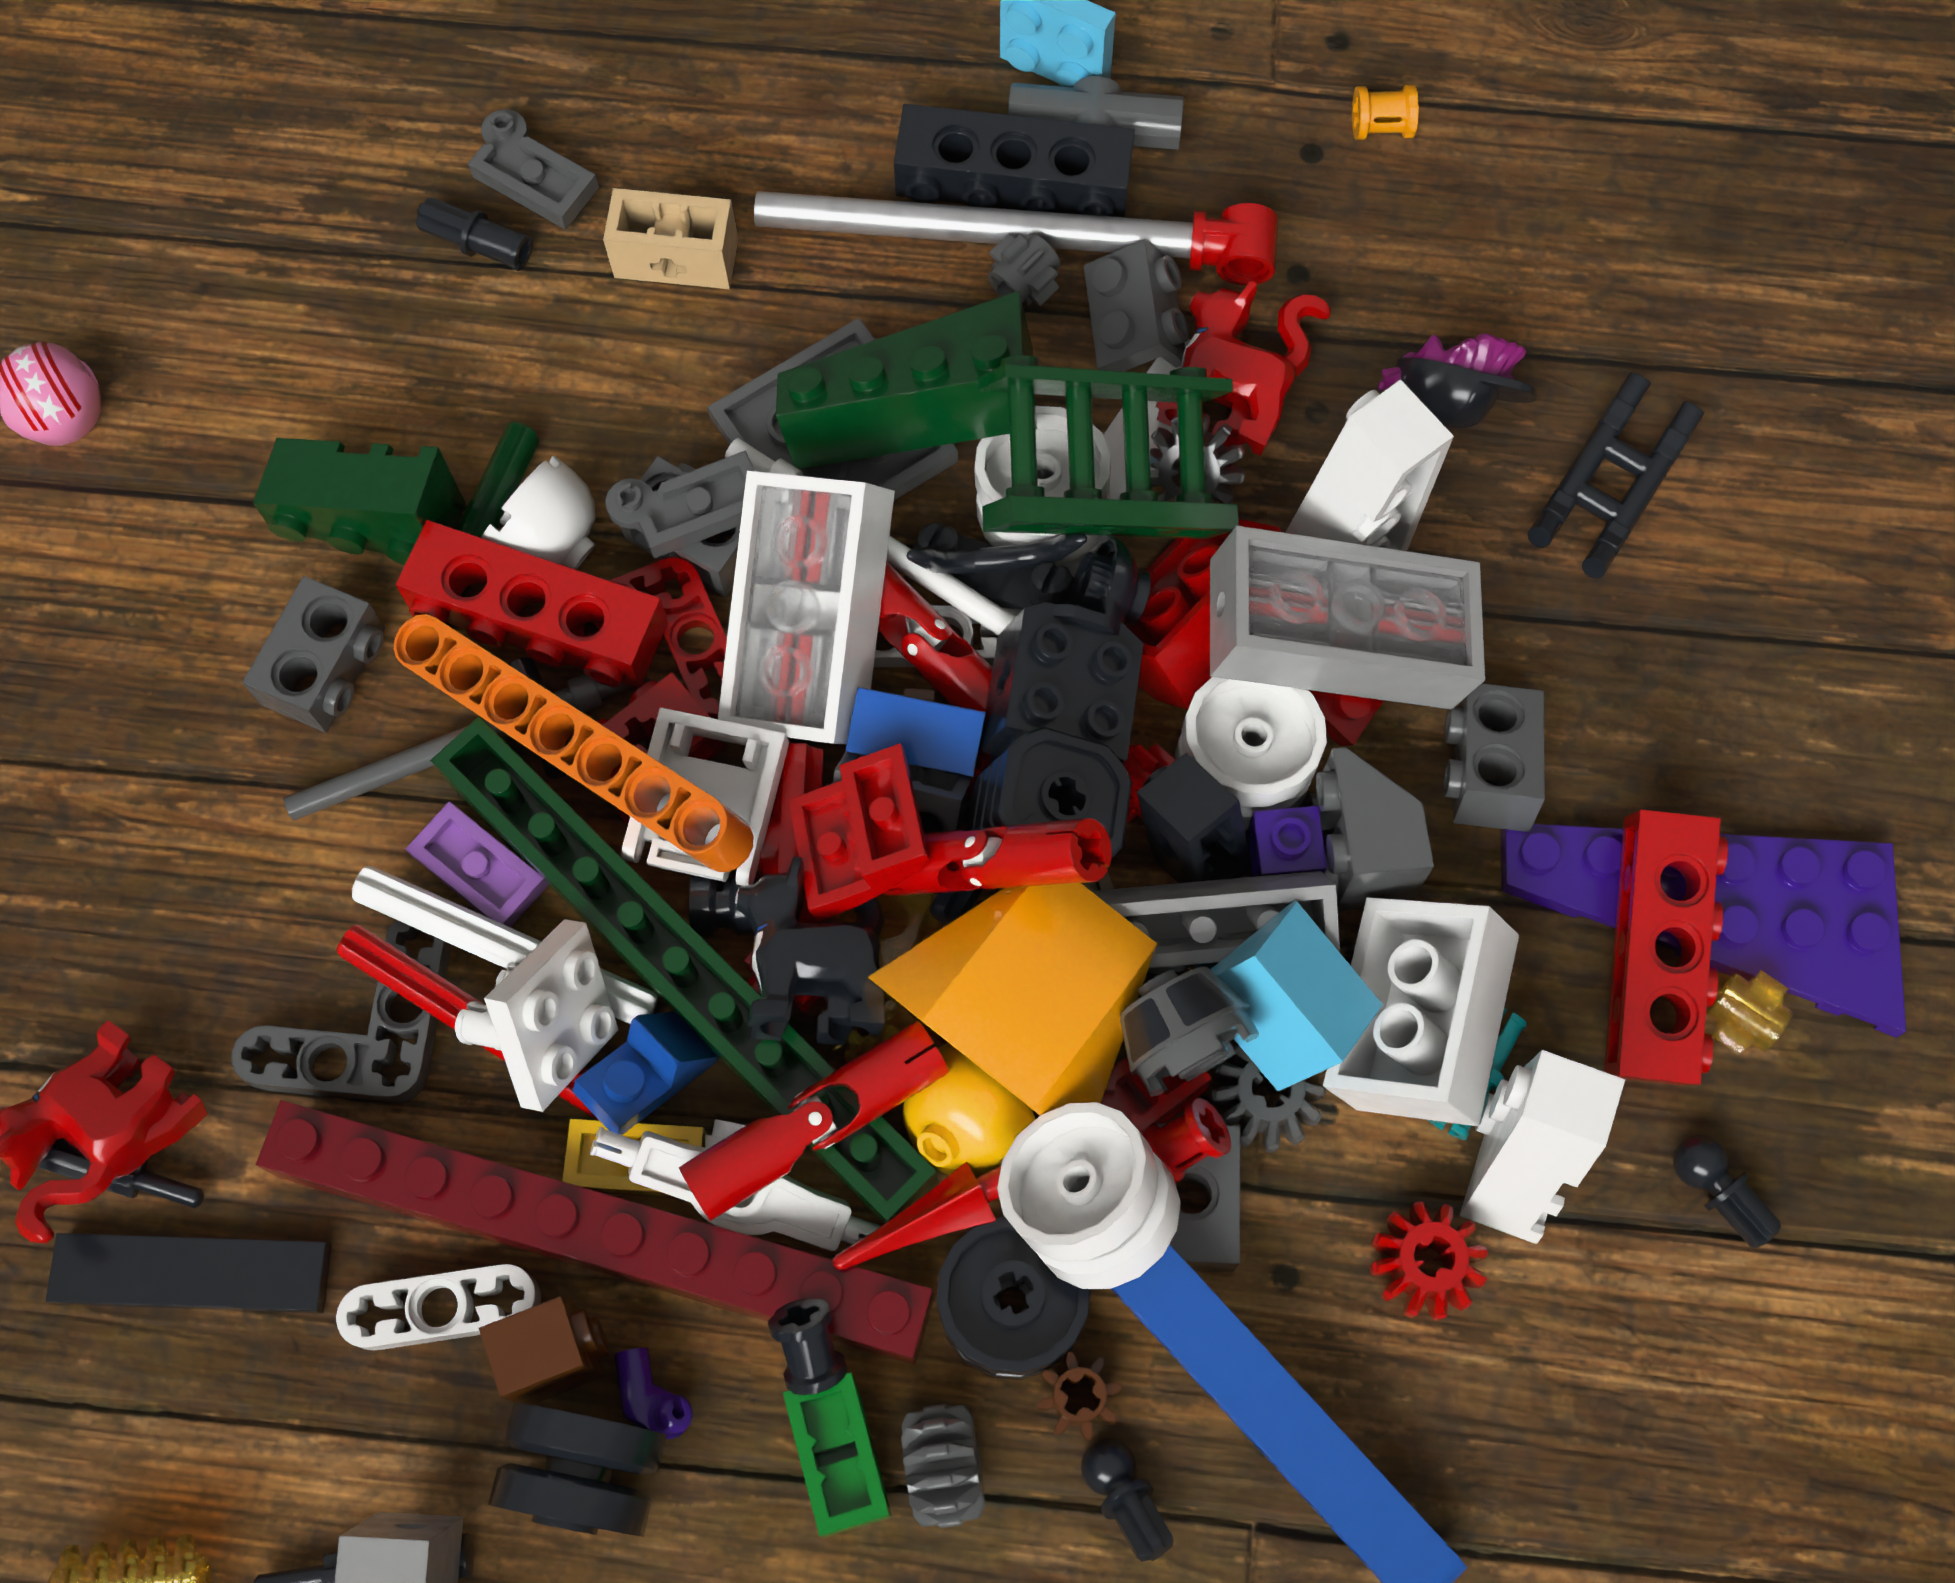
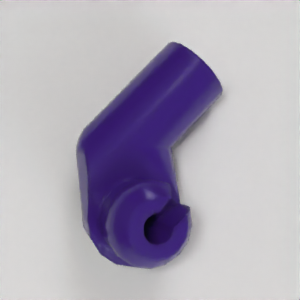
M635 1348L615 1353L622 1412L625 1418L640 1428L666 1434V1439L679 1437L692 1422L693 1409L691 1403L682 1395L676 1396L654 1384L649 1348Z

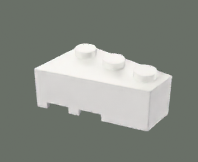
M1541 1050L1524 1067L1517 1065L1509 1081L1502 1079L1495 1094L1488 1093L1485 1098L1480 1125L1475 1126V1131L1483 1133L1484 1137L1459 1216L1537 1244L1544 1234L1547 1214L1557 1216L1563 1208L1565 1198L1556 1195V1192L1563 1183L1578 1187L1606 1147L1625 1079Z

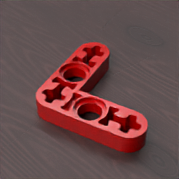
M671 557L661 559L609 580L638 591L645 588L647 594L661 598L668 620L663 636L684 685L711 718L718 719L719 705L714 698H709L711 690L704 671L710 670L715 666L722 684L724 661H721L725 660L727 637L694 566L684 559ZM676 579L677 583L682 586L683 596L672 599L671 595L666 592V581ZM591 622L596 633L599 632L603 624ZM584 625L575 634L579 637H589ZM692 628H705L714 635L710 648L700 654H689L679 646L683 634ZM564 662L561 663V666L570 665Z

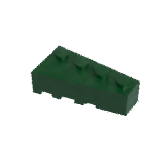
M1017 291L778 373L776 418L794 467L802 469L1010 434L1008 393L978 391L977 378L1000 367V360L1003 358L1022 355L1033 356V346L1020 292ZM1034 394L1035 429H1037L1036 397Z

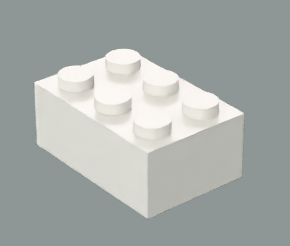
M1367 897L1351 967L1383 1006L1345 1060L1326 1070L1323 1087L1359 1111L1479 1126L1519 934L1490 906Z

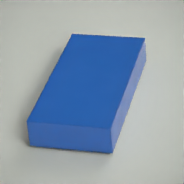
M858 687L845 751L869 755L901 743L905 749L908 764L973 777L986 712Z

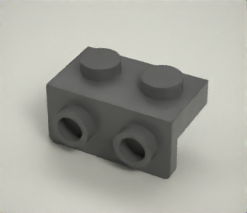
M1143 239L1085 264L1084 272L1097 369L1124 372L1159 357H1162L1175 368L1182 366L1183 353L1186 348L1185 342L1189 339V328L1179 307L1177 290L1181 288L1182 280L1175 261L1169 255L1164 256L1148 241Z

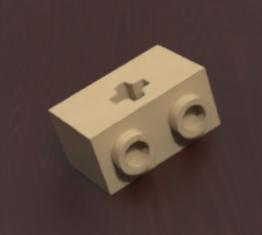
M613 188L603 241L614 278L730 289L738 244V234L731 199Z

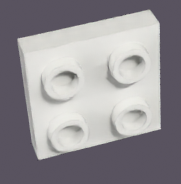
M564 919L520 963H509L506 965L507 970H501L496 979L495 988L484 998L486 1005L478 1001L469 1002L466 1005L468 1010L462 1009L456 1018L455 1032L460 1042L502 1051L522 1108L543 1112L618 1031L598 959L585 922Z

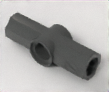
M1101 76L1082 78L1073 87L1012 83L1008 115L1135 129L1133 146L1179 150L1184 96L1123 92L1122 87L1117 82Z

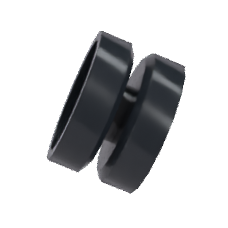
M1005 1216L997 1218L995 1222L973 1227L953 1244L939 1271L937 1307L948 1343L967 1365L992 1378L1024 1380L1042 1374L1044 1370L1050 1371L1067 1356L1068 1352L1072 1351L1088 1317L1090 1289H1081L1057 1278ZM1016 1289L1024 1294L1025 1307L1020 1313L1014 1314L1010 1305L1004 1310L1001 1308L999 1299L1006 1290Z
M514 1403L505 1439L515 1449L546 1455L544 1470L514 1463L498 1467L488 1505L533 1515L532 1522L597 1535L598 1529L644 1537L652 1502L651 1498L643 1490L610 1484L613 1470L643 1476L658 1472L667 1435L591 1416L541 1406Z

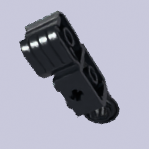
M1112 535L1105 537L1094 553H1087L1081 560L1072 582L1070 604L1044 602L1025 607L998 635L985 710L986 717L979 747L980 752L990 754L991 756L989 766L975 778L966 831L1009 825L1091 818L1100 822L1108 832L1112 857L1124 845L1132 781L1124 763L1128 759L1144 645L1126 627V624L1133 626L1140 619L1148 601L1151 576L1148 571L1137 567L1135 558L1130 550Z

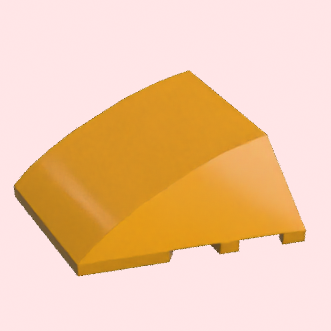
M1081 883L1003 888L877 970L868 978L1037 1114L1042 1115L1069 1103L1097 1102L1101 1104L1124 1039L1120 1014L1138 1000L1140 994L1138 989L1144 983L1157 943Z

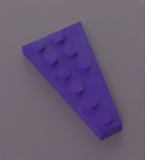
M1533 824L1530 832L1501 829V890L1575 919L1578 916H1582L1615 928L1623 829ZM1720 834V836L1726 837L1728 841V859L1724 873L1721 876H1716L1715 901L1722 903L1723 925L1719 939L1711 943L1710 967H1715L1718 972L1773 992L1779 989L1816 1003L1815 1008L1840 1016L1844 1013L1875 1025L1874 1030L1897 1038L1906 1032L1893 843ZM1665 867L1660 877L1662 890L1671 899L1680 901L1686 892L1685 878L1678 870L1672 867ZM1662 931L1658 935L1655 944L1676 951L1675 956L1681 957V946L1677 938L1668 932Z

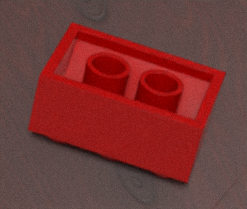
M1238 519L1239 526L1281 532L1277 526ZM1231 532L1208 539L1176 538L1146 570L1151 576V587L1147 604L1138 622L1133 626L1126 624V627L1144 643L1138 686L1155 700L1188 710L1195 692L1212 678L1210 677V559Z

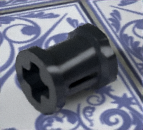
M805 1298L790 1302L778 1308L775 1314L768 1320L771 1337L781 1342L788 1365L783 1373L787 1389L793 1394L811 1395L826 1391L837 1385L847 1373L843 1354L834 1350L828 1325L833 1318L829 1304L823 1299Z

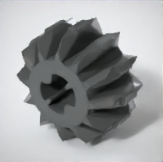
M1203 413L1205 474H1207L1205 475L1206 493L1213 495V503L1216 500L1221 504H1230L1235 494L1229 484H1241L1246 475L1245 470L1230 463L1236 462L1243 457L1245 453L1244 447L1236 444L1224 447L1223 443L1230 435L1232 428L1224 424L1215 435L1207 432L1210 416ZM1178 415L1172 420L1173 433L1158 427L1151 435L1154 444L1157 446V448H1150V467L1155 468V470L1151 471V488L1161 485L1163 487L1158 496V501L1169 502L1171 498L1175 499V496L1181 494Z
M1239 1044L1234 1047L1236 1054L1232 1056L1236 1066L1229 1063H1220L1215 1071V1076L1227 1086H1222L1212 1091L1210 1095L1211 1103L1218 1106H1232L1221 1117L1226 1126H1234L1239 1122L1245 1126L1240 1135V1145L1243 1147H1248L1252 1143L1257 1132L1263 1133V1145L1268 1153L1276 1152L1279 1148L1280 1132L1290 1143L1298 1145L1305 1138L1304 1130L1300 1123L1316 1126L1322 1117V1113L1309 1102L1323 1099L1326 1094V1088L1320 1083L1302 1080L1277 1091ZM1262 1081L1269 1082L1272 1093L1282 1094L1274 1108L1266 1106L1264 1096L1253 1095Z
M945 1403L924 1406L923 1410L907 1413L901 1425L902 1459L909 1493V1504L912 1507L915 1520L921 1527L939 1526V1528L960 1526L965 1521L980 1518L986 1506L984 1498L985 1488L980 1447L973 1414L965 1405L948 1406Z

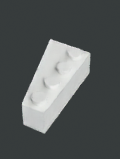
M1400 379L1381 394L1376 390L1369 391L1349 409L1346 415L1348 420L1286 533L1402 551L1408 550L1454 436Z

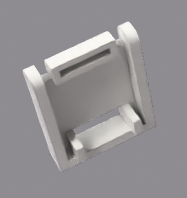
M660 707L647 754L716 798L750 825L754 835L753 849L749 858L737 868L736 884L742 886L753 885L789 746L786 734ZM693 735L746 746L742 759L746 768L688 757ZM670 793L660 800L657 811L667 804ZM630 816L622 846L623 860L638 863L645 841L652 842L646 862L649 866L723 882L727 881L730 872H717L709 869ZM720 824L714 826L708 832L705 845L717 836Z

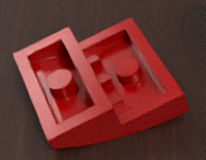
M901 743L839 765L841 781L788 799L798 856L802 857L804 863L803 883L808 910L818 922L848 911L883 894L914 874L930 860L906 752Z

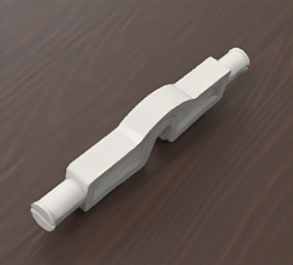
M599 1127L596 1133V1140L593 1141L590 1155L592 1156L596 1155L629 1167V1179L633 1183L691 1202L697 1212L714 1226L741 1234L761 1235L775 1231L821 1248L835 1251L840 1241L853 1245L881 1227L880 1225L851 1216V1207L846 1200L815 1190L787 1175L710 1221L679 1170L681 1165L709 1148L681 1143L650 1131H645L640 1141Z

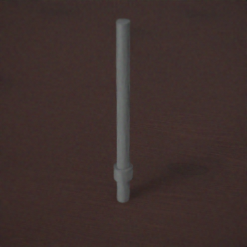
M583 673L568 679L569 686L552 693L581 712L587 713L605 706L603 699L634 688V686L620 682L618 687L606 686L592 680ZM647 674L642 684L649 682ZM483 719L501 739L509 737V735ZM468 726L286 796L283 800L291 819L295 821L434 766L431 759Z

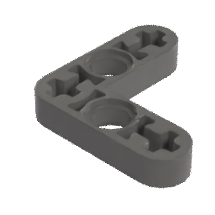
M395 920L389 927L385 941L413 958L410 951L403 945L405 940H416L419 930ZM425 933L433 941V945L431 948L425 947L420 949L417 962L446 979L451 944ZM377 981L367 1035L276 1026H257L245 1031L236 1040L232 1049L231 1063L236 1074L255 1088L266 1091L388 1103L406 1102L416 1097L425 1087L430 1070L438 1019L422 1010L417 1019L409 1023L401 1024L394 1022L390 1015V1006L398 993ZM386 1033H391L404 1039L417 1038L415 1045L403 1040L400 1058L411 1070L408 1076H398L395 1085L390 1087V1081L381 1075L380 1071L382 1066H392L394 1064L398 1046L391 1039H385ZM270 1043V1047L279 1054L286 1057H296L297 1070L288 1064L272 1062L267 1063L262 1074L261 1068L253 1064L251 1059L254 1053H264L267 1049V1044ZM299 1044H303V1045L301 1046V1048H300V1051H299V1049H298ZM338 1047L344 1049L347 1055V1066L343 1074L333 1081L323 1082L318 1080L314 1074V1063L317 1056L328 1048ZM297 1072L298 1077L296 1079H293Z

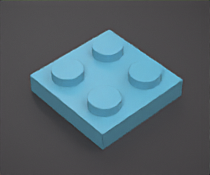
M1000 0V58L1007 60L1012 66L1021 71L1034 72L1058 83L1061 87H1073L1077 81L1089 76H1101L1111 79L1116 13L1088 0Z

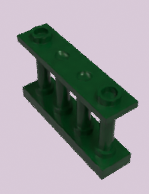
M1025 355L1003 358L1000 360V367L977 378L978 391L1008 393L1012 487L1005 490V498L982 506L983 532L1083 533L1085 535L1208 539L1232 532L1236 525L1239 526L1238 504L1213 503V495L1206 493L1202 403L1233 392L1232 379L1207 377V369L1200 367L1174 369L1169 372L1170 375L1039 366L1038 357ZM1034 394L1066 396L1070 490L1064 491L1063 497H1045L1044 487L1038 486ZM1092 398L1122 399L1126 492L1120 494V500L1102 499V490L1095 488ZM1148 401L1177 403L1181 494L1175 496V502L1158 501V492L1151 491Z

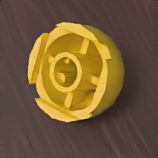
M947 1043L938 1048L949 1069V1073L904 1101L903 1123L912 1145L936 1170L950 1175L967 1162L975 1178L1002 1166V1161L1017 1135L1035 1120V1116L1029 1106L950 1043Z

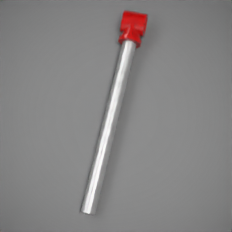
M757 191L754 204V221L757 227L998 244L1008 234L1014 238L1022 234L1026 238L1029 234L1033 233L1042 237L1052 248L1111 253L1145 239L1164 256L1190 258V271H1201V265L1216 266L1217 274L1223 280L1238 285H1248L1250 281L1257 284L1265 283L1273 277L1276 265L1278 215L1271 208L1255 203L1232 205L1222 212L1220 219L1206 218V211L1194 210L1193 223Z

